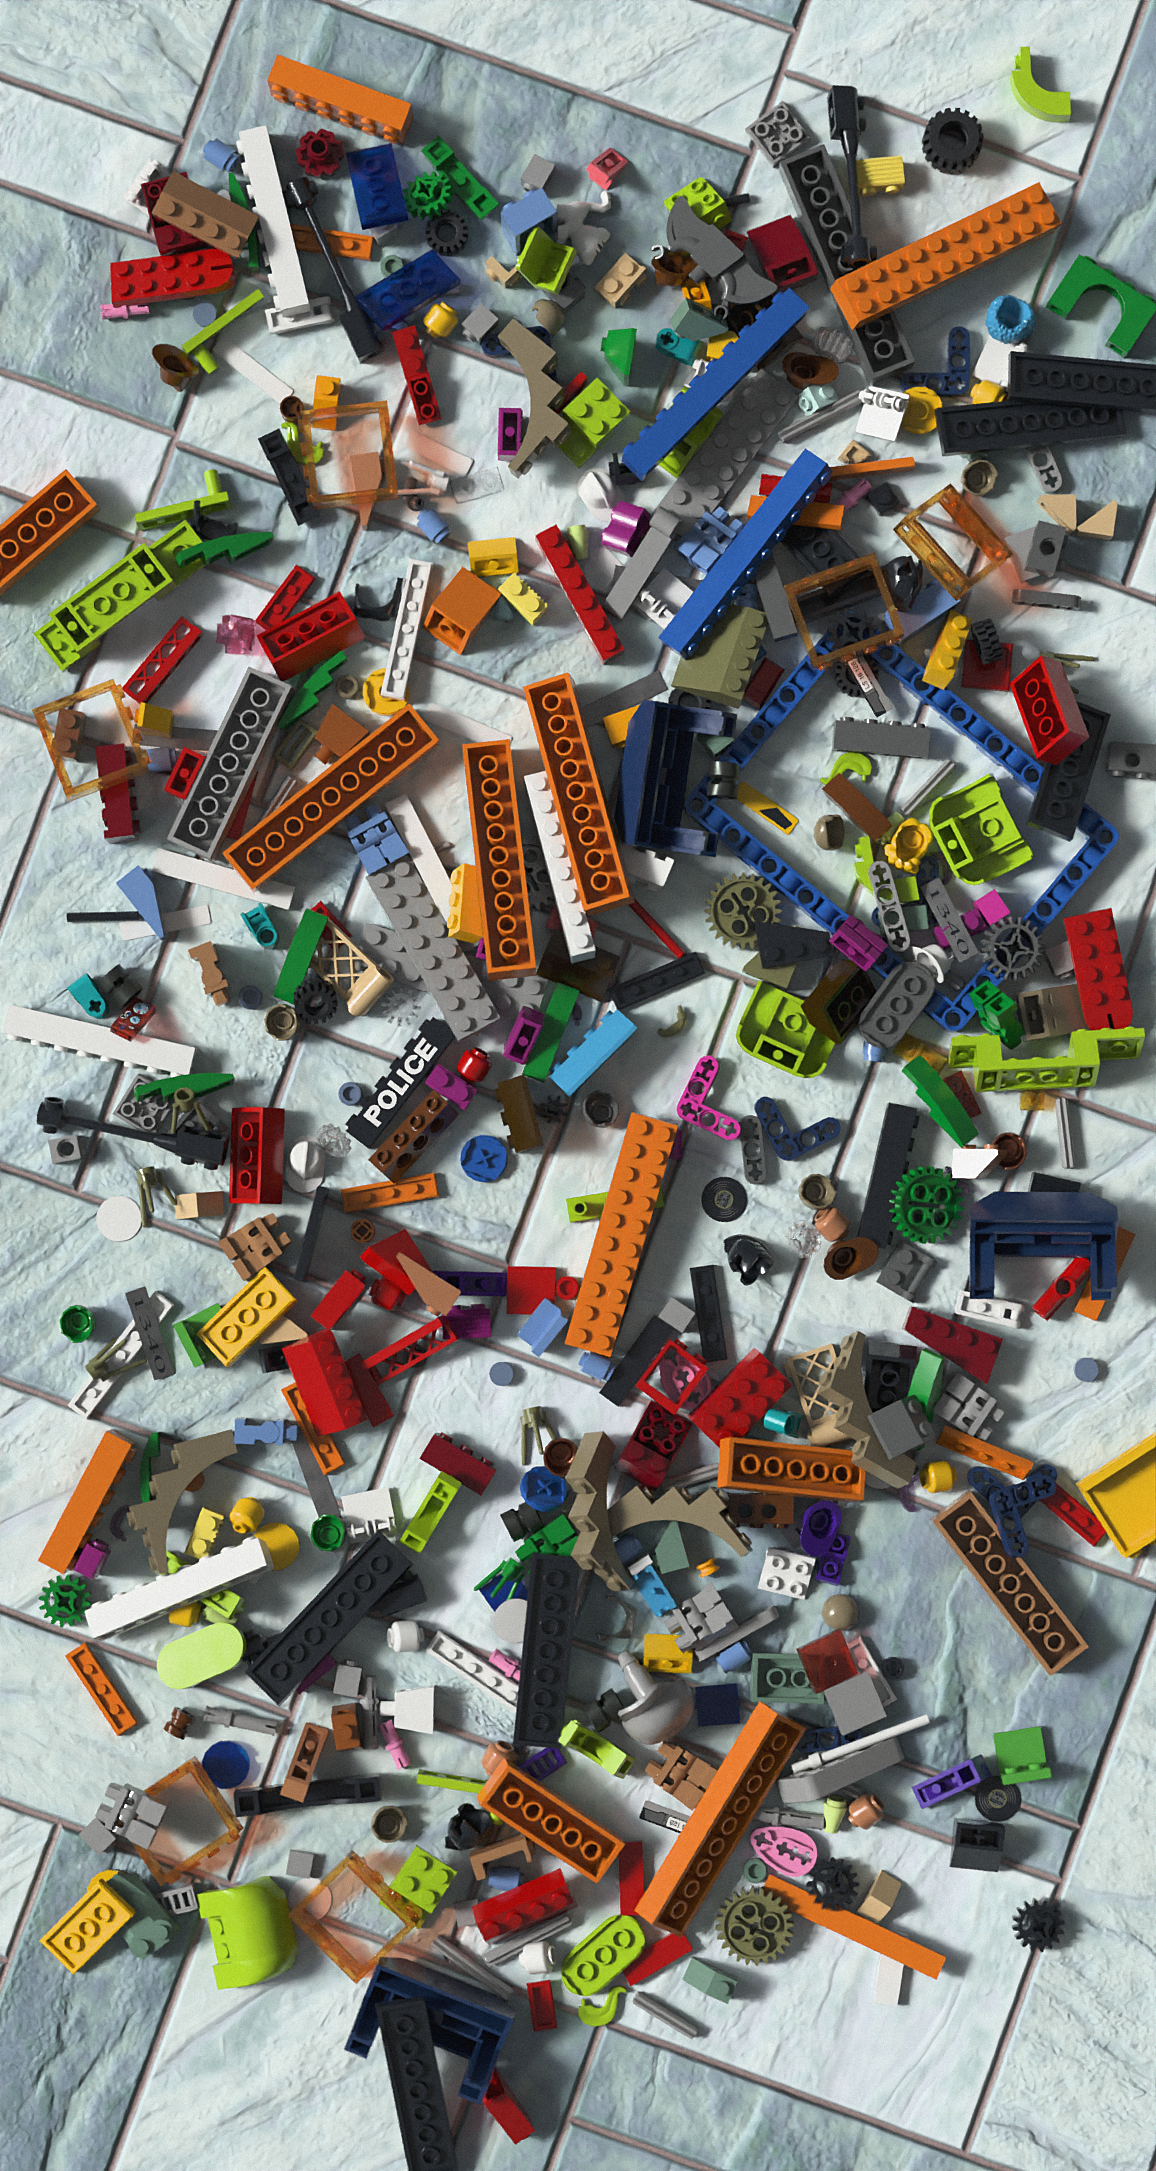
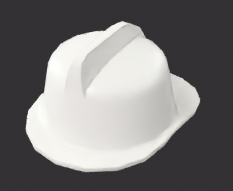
M592 468L580 476L578 492L590 513L600 521L611 522L613 508L617 506L620 500L625 502L623 492L615 484L614 478L610 476V473L601 468Z
M936 944L922 949L909 946L903 952L906 962H919L925 965L932 972L934 980L939 983L944 981V975L949 971L951 962L954 960L952 954Z
M310 1135L300 1136L289 1146L286 1162V1180L295 1191L302 1193L311 1192L317 1189L322 1182L326 1153L322 1142L316 1137Z

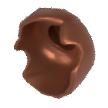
M1005 1132L993 1140L992 1145H999L998 1150H1007V1156L998 1164L1005 1170L1016 1169L1024 1163L1027 1156V1146L1022 1137L1012 1132Z
M562 1437L551 1440L545 1447L543 1454L546 1469L553 1475L566 1476L578 1450L577 1445L570 1439Z

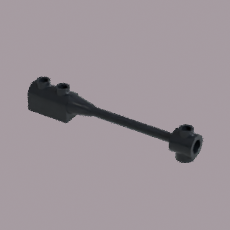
M833 85L827 96L830 140H841L843 151L847 158L853 238L849 239L846 243H842L841 261L848 262V266L852 269H859L877 259V247L871 246L870 239L862 234L856 163L859 137L861 132L866 130V118L860 117L859 110L862 111L864 109L865 100L864 96H858V90L853 86Z
M307 177L298 178L286 185V190L282 191L290 209L295 207L296 210H302L306 214L340 289V296L346 310L345 313L339 315L340 321L359 363L365 362L385 351L383 345L387 344V340L383 331L377 332L374 323L378 321L373 309L367 311L366 306L361 303L346 282L313 209V205L317 201L315 195L319 194L314 180L309 182Z
M45 1097L44 1102H41L38 1109L37 1125L43 1126L42 1131L48 1134H55L57 1129L62 1130L66 1124L150 1142L175 1154V1156L181 1157L180 1162L183 1164L193 1165L195 1160L204 1162L203 1167L208 1170H217L218 1165L223 1166L228 1152L230 1135L184 1125L177 1134H153L69 1115L67 1107L63 1106L64 1100L58 1097Z
M411 1570L407 1571L369 1612L379 1610L381 1617L384 1618L428 1601L418 1573L413 1575ZM254 1630L243 1633L246 1639V1652L242 1657L244 1664L247 1663L248 1667H250L282 1632L267 1638L261 1633L255 1634Z

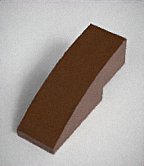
M840 773L822 788L826 797L841 809L844 815L874 842H877L893 827L887 818Z

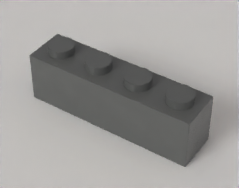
M840 717V721L836 720L834 722L832 751L927 759L929 756L931 729L925 728V724L911 723V727L901 726L902 722L887 721V725L878 724V720L864 719V722L861 723L854 722L852 717Z

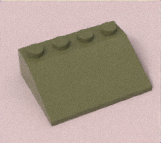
M729 604L725 615L715 622L711 633L698 644L697 651L692 656H689L687 660H684L682 657L680 658L671 687L739 709L768 624L766 613L750 607Z

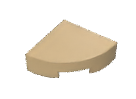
M852 440L838 457V460L846 464H858L866 461L871 456V453L855 440Z

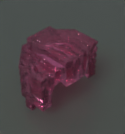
M233 614L222 616V624H217L216 643L224 644L226 648L225 653L252 654V647L255 645V620Z

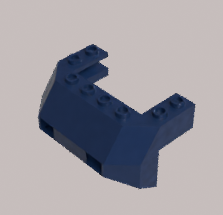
M652 700L642 701L628 722L614 815L623 844L716 857L719 833L680 827L694 732L734 738L738 714Z
M995 1191L970 1205V1299H994V1257L1090 1258L1091 1300L1116 1301L1117 1206L1092 1192Z
M380 1957L357 2012L344 2050L367 2059L379 2029L376 2003L424 1995L434 2046L469 2060L457 2096L480 2105L489 2087L500 2050L514 2022L516 2011L493 1993L406 1958Z

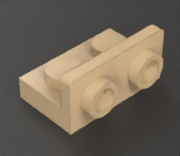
M624 253L594 287V291L614 308L619 304L624 305L631 297L629 292L635 286L639 288L646 280L647 268L644 265L640 266L629 255Z

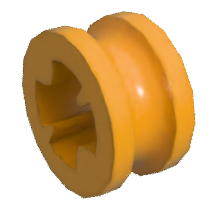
M715 1557L696 1566L701 1571V1578L720 1569L719 1565H715Z

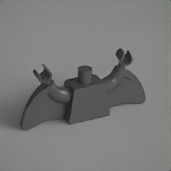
M683 196L677 198L667 221L666 234L669 245L664 247L657 244L651 248V251L655 252L661 249V254L655 257L658 260H665L671 251L672 253L685 251L691 254L690 257L697 264L688 275L697 285L707 275L714 282H720L723 288L721 297L723 302L714 309L715 317L718 316L719 310L723 308L725 310L723 319L730 316L729 303L733 305L753 304L764 300L777 291V285L755 273L746 261L745 254L713 224L708 225L700 220Z

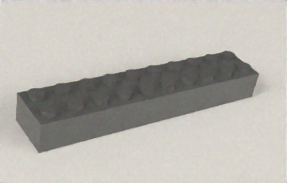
M822 144L780 161V175L868 385H873L912 369L915 360L894 311L852 330L830 290L836 279L857 269H852L848 266V262L841 261L842 243H846L849 239L853 238L851 207L825 145Z

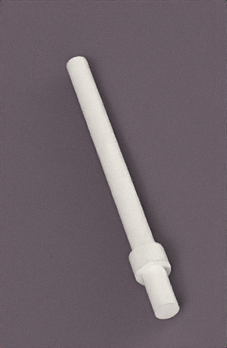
M926 1714L819 1755L814 1753L809 1755L808 1759L792 1764V1770L794 1774L809 1768L814 1770L821 1767L825 1762L930 1724V1721Z

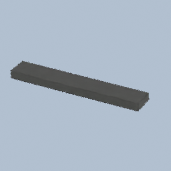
M747 514L736 516V519L742 522L744 526L750 520L747 519ZM771 553L770 557L757 568L754 579L774 642L796 637L798 632L773 554Z

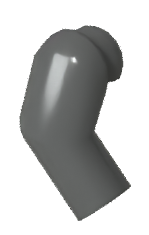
M406 477L403 489H415L417 479ZM417 494L402 495V500L412 511H419L423 508L424 501Z

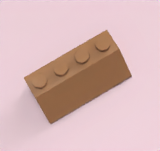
M174 171L152 211L153 216L236 259L239 258L259 217Z

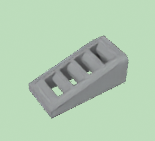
M194 1883L154 1894L157 1899H160V1903L170 1916L199 1909ZM187 1892V1896L190 1903L187 1905L185 1904L183 1897V1893ZM178 1894L180 1907H176L173 1895ZM164 1897H169L172 1909H167Z

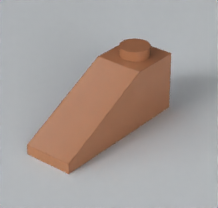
M378 451L350 456L363 531L369 528L383 482L382 472H386L384 458H379Z
M398 1252L396 1257L421 1299L428 1305L426 1310L437 1317L440 1314L446 1316L461 1291Z
M307 1722L305 1723L280 1795L300 1802L304 1801L329 1730Z

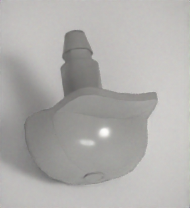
M629 1651L622 1652L618 1656L622 1672L626 1675L624 1679L638 1700L633 1705L618 1712L626 1732L639 1743L654 1745L676 1736L677 1733H680L694 1715L695 1699L692 1690L684 1680L673 1683H655L645 1666H640L639 1661Z

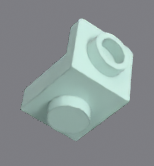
M831 383L825 385L814 384L798 395L799 405L806 417L839 400Z

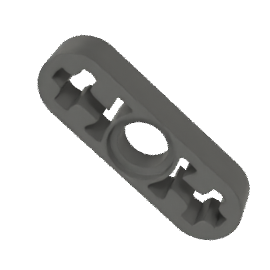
M1014 589L1012 603L1077 611L1080 610L1081 597L1070 594Z
M748 1115L740 1121L742 1127L740 1138L744 1176L750 1184H759L766 1178L762 1126L756 1116ZM748 1119H752V1123H757V1128L753 1129V1136L759 1135V1140H744V1136L749 1137V1130L743 1127L744 1124H747ZM749 1143H756L759 1146L760 1152L757 1156L751 1157L746 1153V1147ZM761 1158V1164L756 1163L758 1171H762V1175L758 1176V1180L755 1181L752 1176L748 1175L753 1170L752 1164L747 1165V1160L755 1161Z

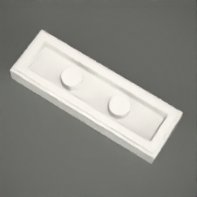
M861 1636L840 1647L855 1675L865 1671L869 1672L883 1708L897 1700Z
M894 1931V1932H896V1933H898V1934H900V1935H902V1936L908 1938V1933H906V1932ZM881 1953L879 1956L873 2003L897 2007L904 1964Z

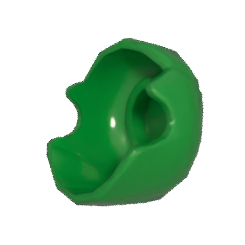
M70 1306L62 1313L60 1318L61 1333L71 1343L84 1342L92 1336L96 1328L94 1314L85 1306Z
M322 1514L320 1518L313 1522L310 1537L318 1549L332 1552L343 1545L347 1530L344 1522L337 1516Z

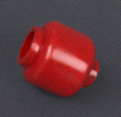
M477 1047L465 1050L457 1064V1070L461 1074L460 1078L469 1084L483 1082L492 1067V1061L489 1059L490 1055Z
M383 1276L380 1279H375L369 1292L371 1302L387 1311L393 1310L395 1306L400 1307L406 1296L401 1288Z

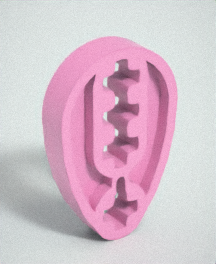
M679 1353L675 1355L677 1366L670 1359L665 1358L659 1363L663 1388L667 1397L674 1403L683 1392L681 1387L684 1386L682 1380L677 1381L675 1378L678 1375L677 1371L679 1369L683 1372L688 1371L689 1375L686 1376V1379L690 1382L699 1370L698 1367ZM707 1373L704 1374L693 1389L694 1393H700L698 1402L694 1404L693 1401L688 1402L686 1399L680 1408L694 1409L710 1393L711 1383Z
M766 1825L756 1827L751 1831L750 1843L757 1854L780 1873L790 1877H798L808 1873L815 1865L817 1848L813 1839L806 1832L783 1825ZM763 1832L765 1833L764 1837L772 1842V1844L761 1842L759 1845L754 1836L760 1835ZM786 1842L788 1849L793 1850L794 1847H798L800 1854L804 1855L806 1851L809 1852L811 1861H805L803 1864L798 1856L791 1859L790 1853L787 1851L779 1854V1849L776 1846Z

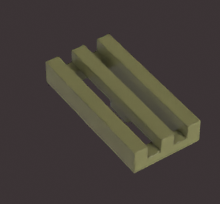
M300 718L272 757L292 771L314 742L318 730ZM304 726L303 732L284 758L280 756L300 727ZM309 731H311V736L308 738L303 747L294 757L292 762L289 763L288 760L290 759L292 754L301 744V742L309 733Z

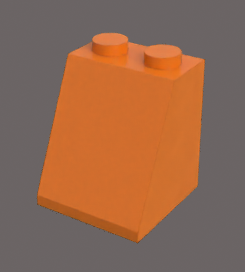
M462 567L431 605L422 629L461 655L496 607L501 593L494 586L478 578L474 572Z

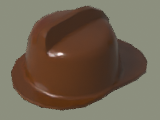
M671 251L665 260H658L653 257L651 264L655 269L657 285L659 287H677L682 285L688 274L697 266L690 257L691 254L685 251L676 253Z
M158 344L152 348V356L160 366L161 380L178 392H182L185 386L190 383L192 377L198 375L199 369L176 346Z
M793 352L786 355L782 361V368L787 374L786 379L793 387L805 390L814 384L825 385L831 383L839 374L837 364L823 356Z
M867 1237L834 1242L829 1247L824 1258L823 1266L825 1273L835 1280L849 1278L875 1263L879 1254L878 1247L873 1240Z

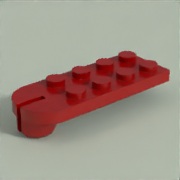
M207 249L110 263L111 299L114 308L216 294L229 290L236 282V274L230 256L219 249Z
M1112 908L1063 918L1086 1025L1091 1031L1110 1028L1107 1014H1111L1112 1029L1128 1027L1132 1021L1133 1009Z

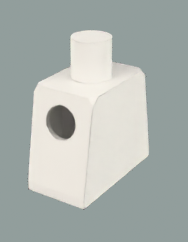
M435 1685L396 1690L395 1701H381L380 1716H394V1727L433 1734Z

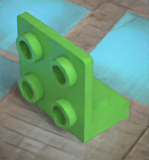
M218 1303L173 1325L194 1368L217 1357L196 1333L221 1310Z
M1035 1726L993 1734L999 1776L1003 1785L1052 1778L1050 1767L1046 1762L1041 1727Z

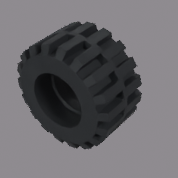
M955 107L954 111H951V108H946L944 113L941 111L937 112L935 117H932L926 126L922 138V151L926 153V161L932 162L931 167L934 169L937 166L940 167V172L945 173L946 170H950V174H955L956 170H959L960 173L965 171L966 167L970 168L981 151L984 134L981 133L982 126L976 123L977 118L975 116L969 117L970 112L967 110L962 113L960 112L961 108ZM946 131H956L964 137L966 146L959 151L947 150L940 143L939 136Z

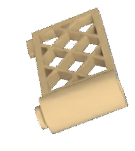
M328 918L326 925L332 930L333 940H322L321 937L317 945L318 957L312 958L310 967L324 980H327L329 985H333L334 990L346 1000L347 1010L352 1015L364 1017L391 986L394 978L387 970L378 966ZM333 943L334 957H323L322 944ZM338 943H345L349 946L350 956L339 957ZM355 959H362L369 966L364 973L355 972ZM323 960H334L335 974H327L324 971ZM339 960H350L351 973L340 974ZM351 976L352 987L346 992L340 986V977Z
M832 1343L786 1358L787 1363L783 1364L787 1377H793L810 1432L806 1433L810 1446L827 1447L852 1439L834 1428L837 1420V1411L830 1408L831 1401L826 1406L815 1400L820 1384L807 1377L813 1364L826 1372L830 1371L832 1364L837 1359ZM829 1350L832 1358L828 1368L815 1362L818 1354ZM815 1355L813 1360L807 1358L809 1356ZM804 1359L811 1363L805 1375L795 1370L793 1361ZM798 1376L803 1378L801 1384L799 1382ZM805 1380L818 1385L813 1398L803 1394L802 1386ZM805 1398L811 1401L809 1406H807ZM814 1402L826 1408V1411L822 1418L812 1421L809 1410ZM828 1410L834 1412V1414L826 1416Z

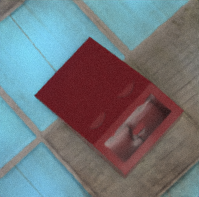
M187 172L179 173L188 179ZM170 176L141 184L161 256L192 252L208 247L207 243L152 215V211Z
M791 214L747 231L765 279L777 285L778 289L772 294V297H775L780 291L784 293L788 288L793 290L817 280V268Z
M651 1400L613 1468L656 1491L666 1476L693 1424L676 1414L673 1415L667 1409Z

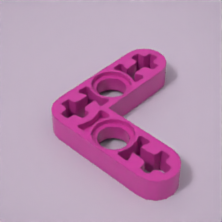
M703 1056L698 1061L676 1108L677 1114L683 1120L728 1141H735L742 1133L740 1123L703 1105L720 1070L719 1062L713 1056ZM713 1061L714 1070H709L706 1074V1077L710 1078L709 1082L697 1077L698 1073L703 1076L705 1072L703 1064ZM696 1082H702L705 1086L704 1092L700 1095H695L692 1092V1086ZM689 1104H692L691 1108L698 1113L700 1108L703 1109L698 1116L697 1122L694 1121L697 1117L691 1113L684 1116L683 1106L688 1107ZM711 1113L715 1115L716 1121L714 1125L708 1127L703 1124V1117ZM721 1118L725 1119L722 1123L730 1127L732 1124H735L734 1128L737 1130L735 1134L731 1133L727 1136V1131L721 1127L719 1132L715 1131L720 1125Z

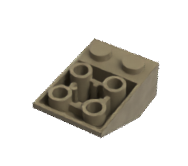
M1077 984L1018 993L1014 996L1018 1008L1019 1022L1025 1030V1034L1022 1036L1023 1042L1071 1034L1072 1031L1079 1029L1090 1030L1084 1020Z

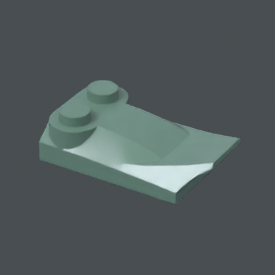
M752 1652L750 1671L751 1702L824 1704L826 1696L823 1690L834 1685L835 1664L829 1661L825 1655Z
M118 1872L106 1881L136 1911L134 1916L118 1931L129 1944L132 1954L141 1961L166 1944L181 1930L137 1872L133 1874Z

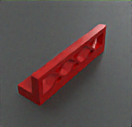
M181 616L121 690L139 705L141 702L148 703L204 636L203 632ZM184 624L190 631L182 640H177L176 631ZM174 635V640L169 641L171 637ZM174 644L175 649L167 658H162L161 649L165 645ZM159 654V659H154ZM159 662L160 667L153 676L147 677L146 667L150 663ZM144 681V686L137 695L129 690L134 682Z
M441 1315L359 1364L363 1371L369 1369L377 1384L380 1385L458 1340L459 1337L448 1318ZM443 1325L451 1337L445 1342L435 1339L437 1329ZM419 1339L430 1342L426 1353L415 1350ZM400 1350L410 1353L407 1364L396 1362L397 1354ZM380 1362L391 1364L388 1375L384 1377L380 1375L375 1366Z

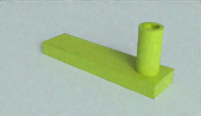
M257 289L182 345V349L187 355L194 354L208 375L220 366L204 343L261 302L264 298L262 293Z
M211 469L204 472L209 496L134 514L139 530L142 531L193 518L194 501L196 500L200 501V513L202 515L232 509L227 491H222L218 471Z
M661 1186L654 1208L664 1207ZM608 1192L566 1199L569 1221L576 1222L601 1217Z
M166 1550L169 1572L163 1574L171 1575L176 1573L179 1567L189 1563ZM228 1588L200 1600L231 1620L235 1614H241L245 1610L244 1598Z
M419 1769L417 1784L479 1794L488 1781ZM490 1812L493 1824L503 1825V1820Z

